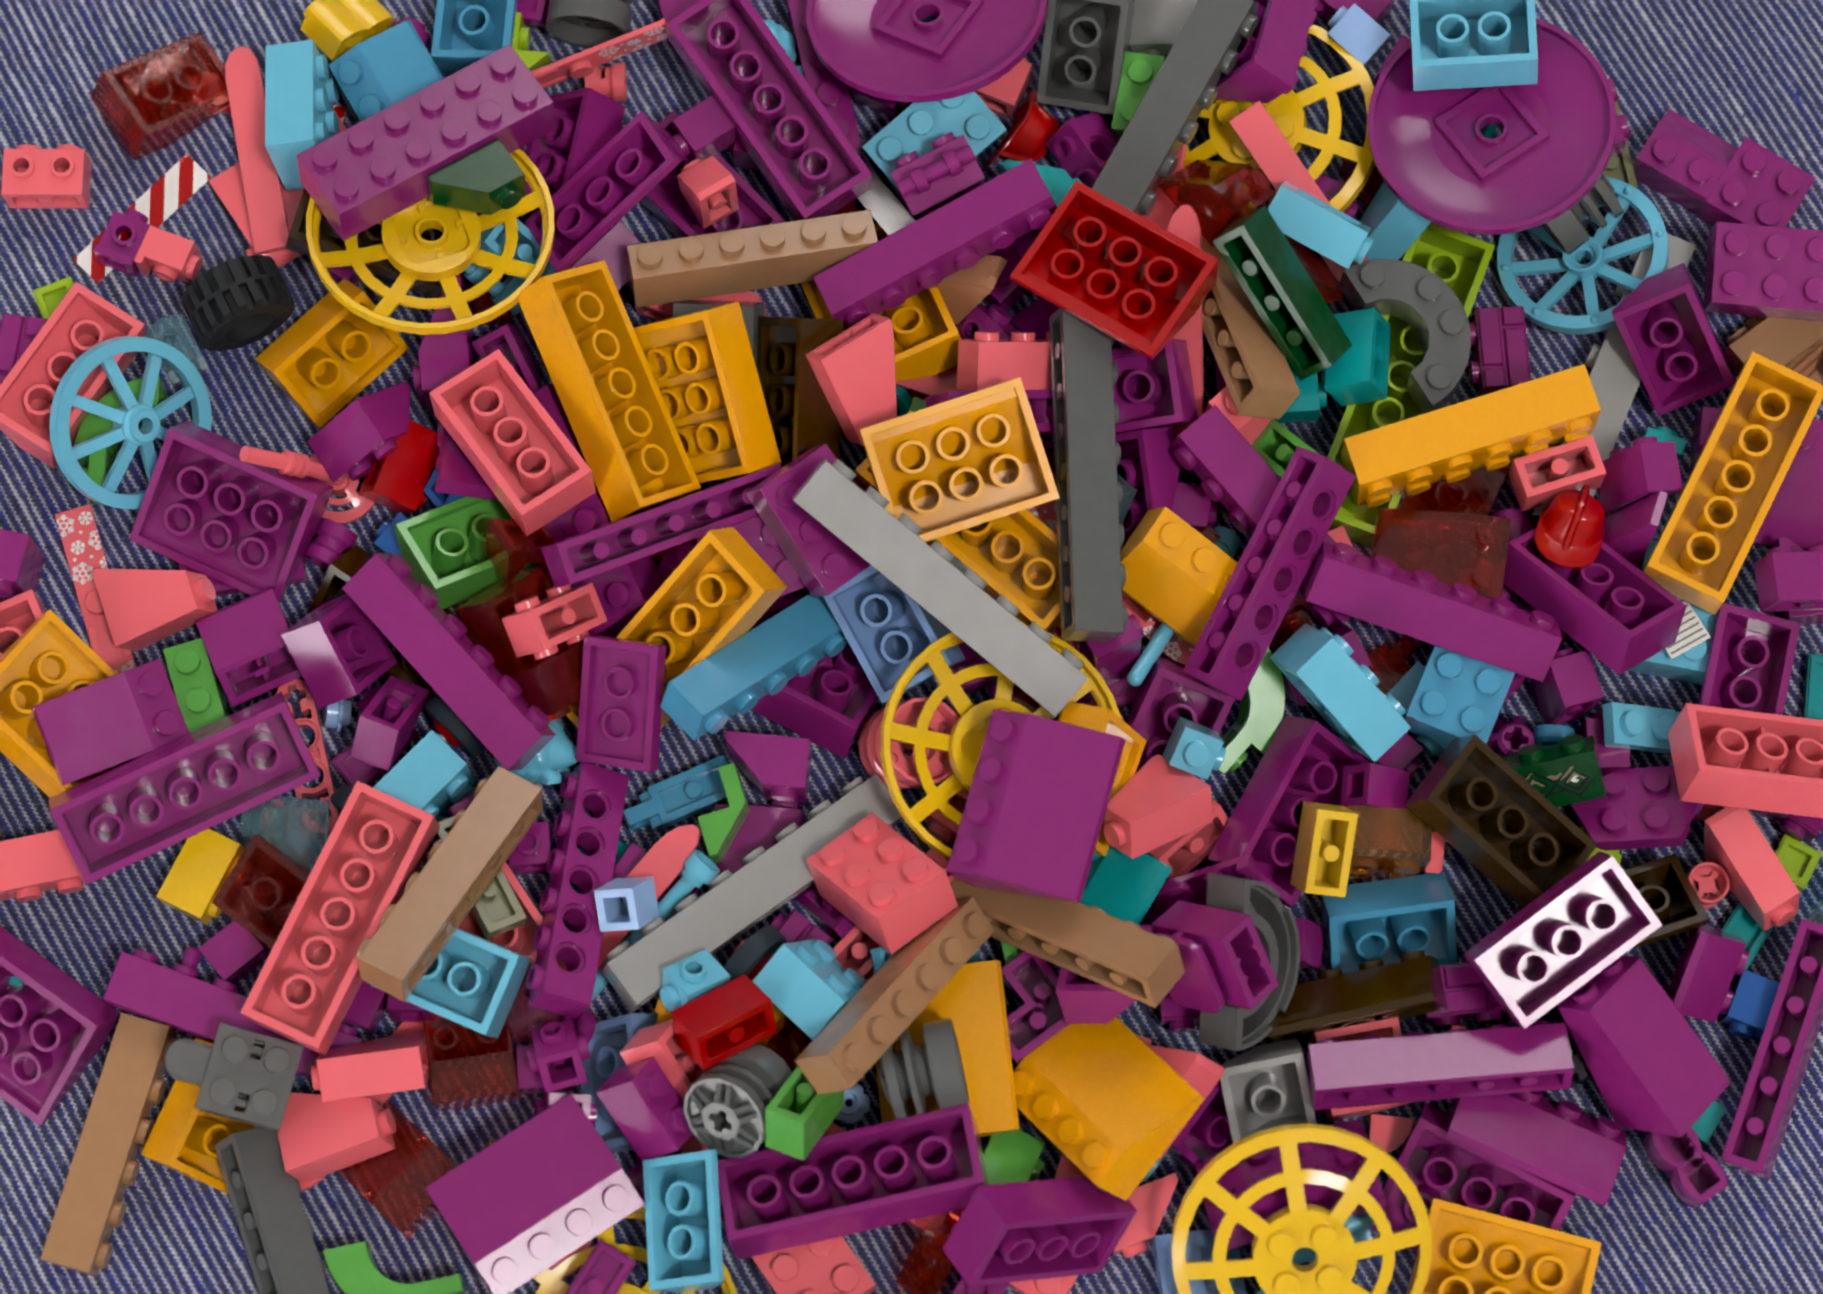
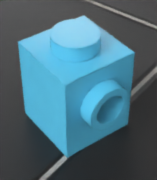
M1179 716L1163 755L1169 765L1208 780L1211 771H1218L1225 757L1226 748L1222 747L1224 741L1217 731Z
M704 949L663 968L662 988L660 989L661 1001L665 1008L671 1012L730 982V975Z

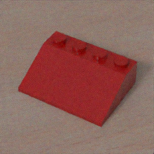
M1076 180L1011 273L1010 280L1153 360L1196 313L1217 282L1219 259Z

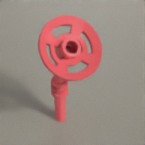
M243 446L240 450L239 457L242 462L278 469L282 475L297 478L308 476L333 486L331 494L334 496L343 497L347 495L340 499L330 497L328 505L345 506L352 503L353 508L341 512L325 509L322 518L339 524L351 523L365 516L376 503L359 495L357 491L359 479L352 481L350 477L333 482L315 454L309 458L306 454L289 450L279 453L251 446Z

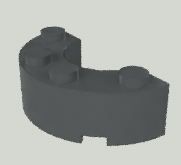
M1394 259L1371 260L1345 269L1339 288L1355 311L1374 307L1381 315H1392L1406 321L1417 332L1423 346V361L1410 372L1405 388L1422 414L1443 408L1452 398L1460 383L1471 349V332L1468 317L1457 295L1436 274L1406 261Z
M1208 873L1206 906L1250 915L1279 985L1252 1010L1224 1004V1007L1215 1014L1201 1011L1199 1043L1232 1051L1249 1048L1260 1042L1273 1030L1269 1024L1279 1011H1286L1291 1001L1300 966L1299 933L1291 909L1284 908L1279 900L1281 894L1268 884L1230 875Z

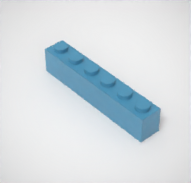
M808 594L669 681L660 707L695 741L707 732L710 734L718 732L727 723L728 719L735 714H746L756 705L760 698L768 693L771 696L777 694L785 687L788 680L796 675L805 676L824 657L829 656L832 658L843 650L848 641L824 597H812L811 594Z

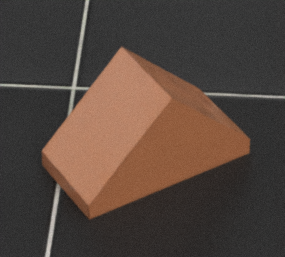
M986 255L979 259L974 266L960 269L944 278L936 286L956 325L993 290L1007 263L1006 259L1001 256Z

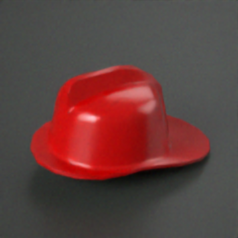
M1032 90L1017 112L1008 133L990 155L982 171H985L998 156L1020 162H1025L1031 158L1035 162L1048 152L1049 148L1046 142L1059 129V122L1035 102L1036 90Z
M1585 484L1580 491L1565 490L1559 492L1550 505H1547L1541 512L1535 530L1534 542L1538 551L1547 560L1559 566L1572 569L1584 568L1592 564L1599 555L1605 536V509L1600 501L1589 495V485Z

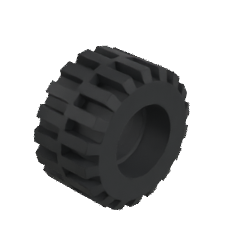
M264 255L239 257L211 268L193 281L181 297L182 306L201 346L211 351L230 350L256 342L279 328L292 315V311L295 309L294 300L275 260Z

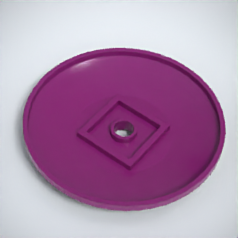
M807 0L806 23L811 44L819 60L840 81L862 93L881 99L900 102H931L971 93L994 82L1014 68L1037 41L1046 19L1048 0ZM932 15L938 16L932 22L920 21L921 18H927Z
M1536 18L1538 50L1537 84L1413 91L1411 40H1409L1385 66L1373 89L1369 104L1368 138L1370 150L1382 179L1401 202L1423 218L1440 226L1471 234L1493 235L1520 232L1547 223L1564 214L1581 201L1598 182L1608 164L1615 142L1617 120L1614 95L1605 72L1593 54L1569 33L1553 24ZM1490 124L1497 125L1503 130L1502 134L1496 138L1484 137L1480 131L1484 126Z

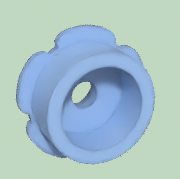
M342 700L323 707V727L335 728V732L338 733L341 731L342 725H349L351 701Z
M856 1083L852 1089L844 1090V1107L836 1116V1120H843L846 1124H855L862 1120L864 1113L868 1112L870 1099L867 1094H864L861 1085ZM847 1099H851L853 1101V1105L851 1107H847L845 1105V1101Z

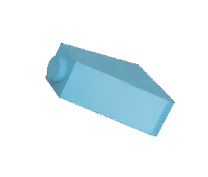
M1384 181L1360 219V222L1371 227L1367 237L1371 238L1373 242L1366 257L1369 261L1379 259L1399 260L1431 223V221L1415 213L1401 202Z

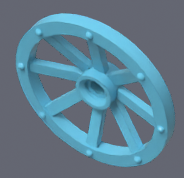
M1606 177L1613 186L1617 200L1624 212L1617 218H1614L1608 212L1604 218L1607 226L1603 229L1599 227L1593 237L1589 236V240L1569 256L1555 243L1541 225L1527 229L1529 233L1563 255V258L1513 262L1515 246L1522 231L1501 234L1497 249V267L1502 286L1513 306L1524 307L1525 318L1542 328L1558 333L1574 335L1591 334L1616 327L1617 324L1611 311L1619 304L1600 312L1595 279L1599 276L1627 290L1633 291L1646 278L1667 270L1669 263V240L1663 219L1655 205L1641 191L1626 182ZM1629 206L1634 208L1643 217L1650 228V233L1603 249ZM1653 247L1652 261L1643 280L1606 264ZM1584 260H1590V262L1585 265L1580 264ZM1566 272L1537 303L1533 302L1522 291L1515 279V276ZM1577 281L1582 282L1587 315H1564L1549 311Z
M120 336L107 339L81 354L65 372L56 389L49 421L50 440L55 459L60 470L72 486L81 494L97 503L119 509H140L146 490L134 493H115L138 446L148 483L150 482L158 460L153 440L157 438L164 441L168 432L167 428L161 426L160 420L190 401L192 423L211 431L212 412L210 398L206 385L196 367L182 352L173 346L156 339L141 336ZM134 351L148 353L138 403L113 356ZM163 360L176 371L185 387L152 408L161 362ZM100 364L122 404L118 409L77 395V391L83 381ZM75 407L113 421V429L72 446L69 431L71 408ZM140 420H142V427L139 430L138 425ZM123 441L124 443L102 486H99L88 477L77 460Z

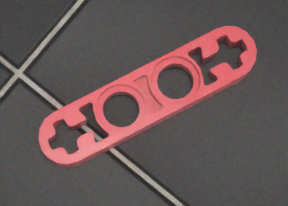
M297 678L279 686L276 694L282 692L286 700L291 698L292 690L298 689L301 695H306V698L300 700L301 711L304 717L311 714L312 718L296 719L294 708L290 702H287L299 729L307 727L315 732L314 743L308 748L317 767L323 771L324 778L322 783L315 788H307L303 785L295 788L300 818L306 830L311 835L327 837L330 835L340 812L329 799L335 792L317 704L312 694L307 690L305 681ZM328 792L329 796L320 797V801L324 811L332 813V816L325 819V826L319 827L315 821H310L311 817L316 816L313 800L310 799L305 802L304 798L319 797Z

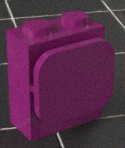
M1179 900L1151 924L1155 935H1165L1171 938L1179 947L1185 973L1168 993L1183 1007L1212 1014L1217 1013L1224 1007V1004L1252 1010L1279 985L1249 914Z

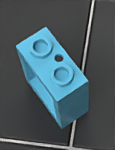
M1287 181L1281 184L1268 207V211L1283 234L1349 269L1353 261L1361 264L1372 245L1373 240L1367 237L1371 227Z

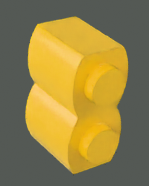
M315 0L306 8L304 12L305 19L300 29L311 40L313 39L314 43L331 61H334L356 44L391 28L395 17L378 0Z

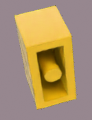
M1303 801L1291 885L1308 894L1346 897L1358 820L1356 812L1340 805Z
M209 828L187 838L156 897L164 905L208 926L212 917L218 918L222 913L228 896L224 894L231 881H238L243 874L248 861L244 858L247 851L240 843Z

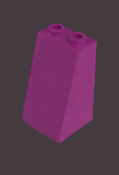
M1622 955L1565 998L1558 1006L1615 1122L1621 1127L1681 1138L1730 1084L1727 1075L1639 957Z

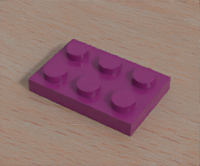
M599 635L584 636L576 761L644 772L658 770L662 716L660 705L663 700L666 645Z

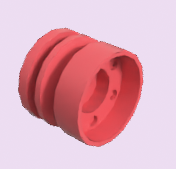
M929 697L912 698L899 702L894 722L916 728L917 719ZM941 701L932 716L928 730L950 735L959 716L945 702ZM884 706L873 712L863 724L858 744L860 760L867 774L870 777L877 774L888 788L884 778L880 755L881 725L886 707ZM891 740L894 774L900 790L922 787L916 772L913 745ZM926 748L928 769L934 784H938L953 775L949 764L948 752Z

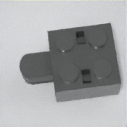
M220 1023L213 1046L185 1038L176 1040L169 1046L165 1054V1066L172 1078L201 1086L195 1110L279 1133L304 1046ZM235 1107H239L246 1110L245 1112H241L234 1109Z

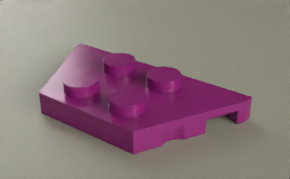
M1674 766L1602 770L1605 779L1606 797L1571 804L1574 815L1579 823L1584 826L1587 835L1598 844L1596 848L1602 850L1682 846L1690 831V823L1698 817L1704 806L1701 803L1680 801Z

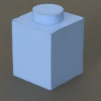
M1355 3L1349 10L1342 6L1328 22V25L1332 28L1328 35L1359 62H1362L1365 68L1392 39L1390 33Z
M653 876L615 878L594 890L600 932L639 930L659 918Z

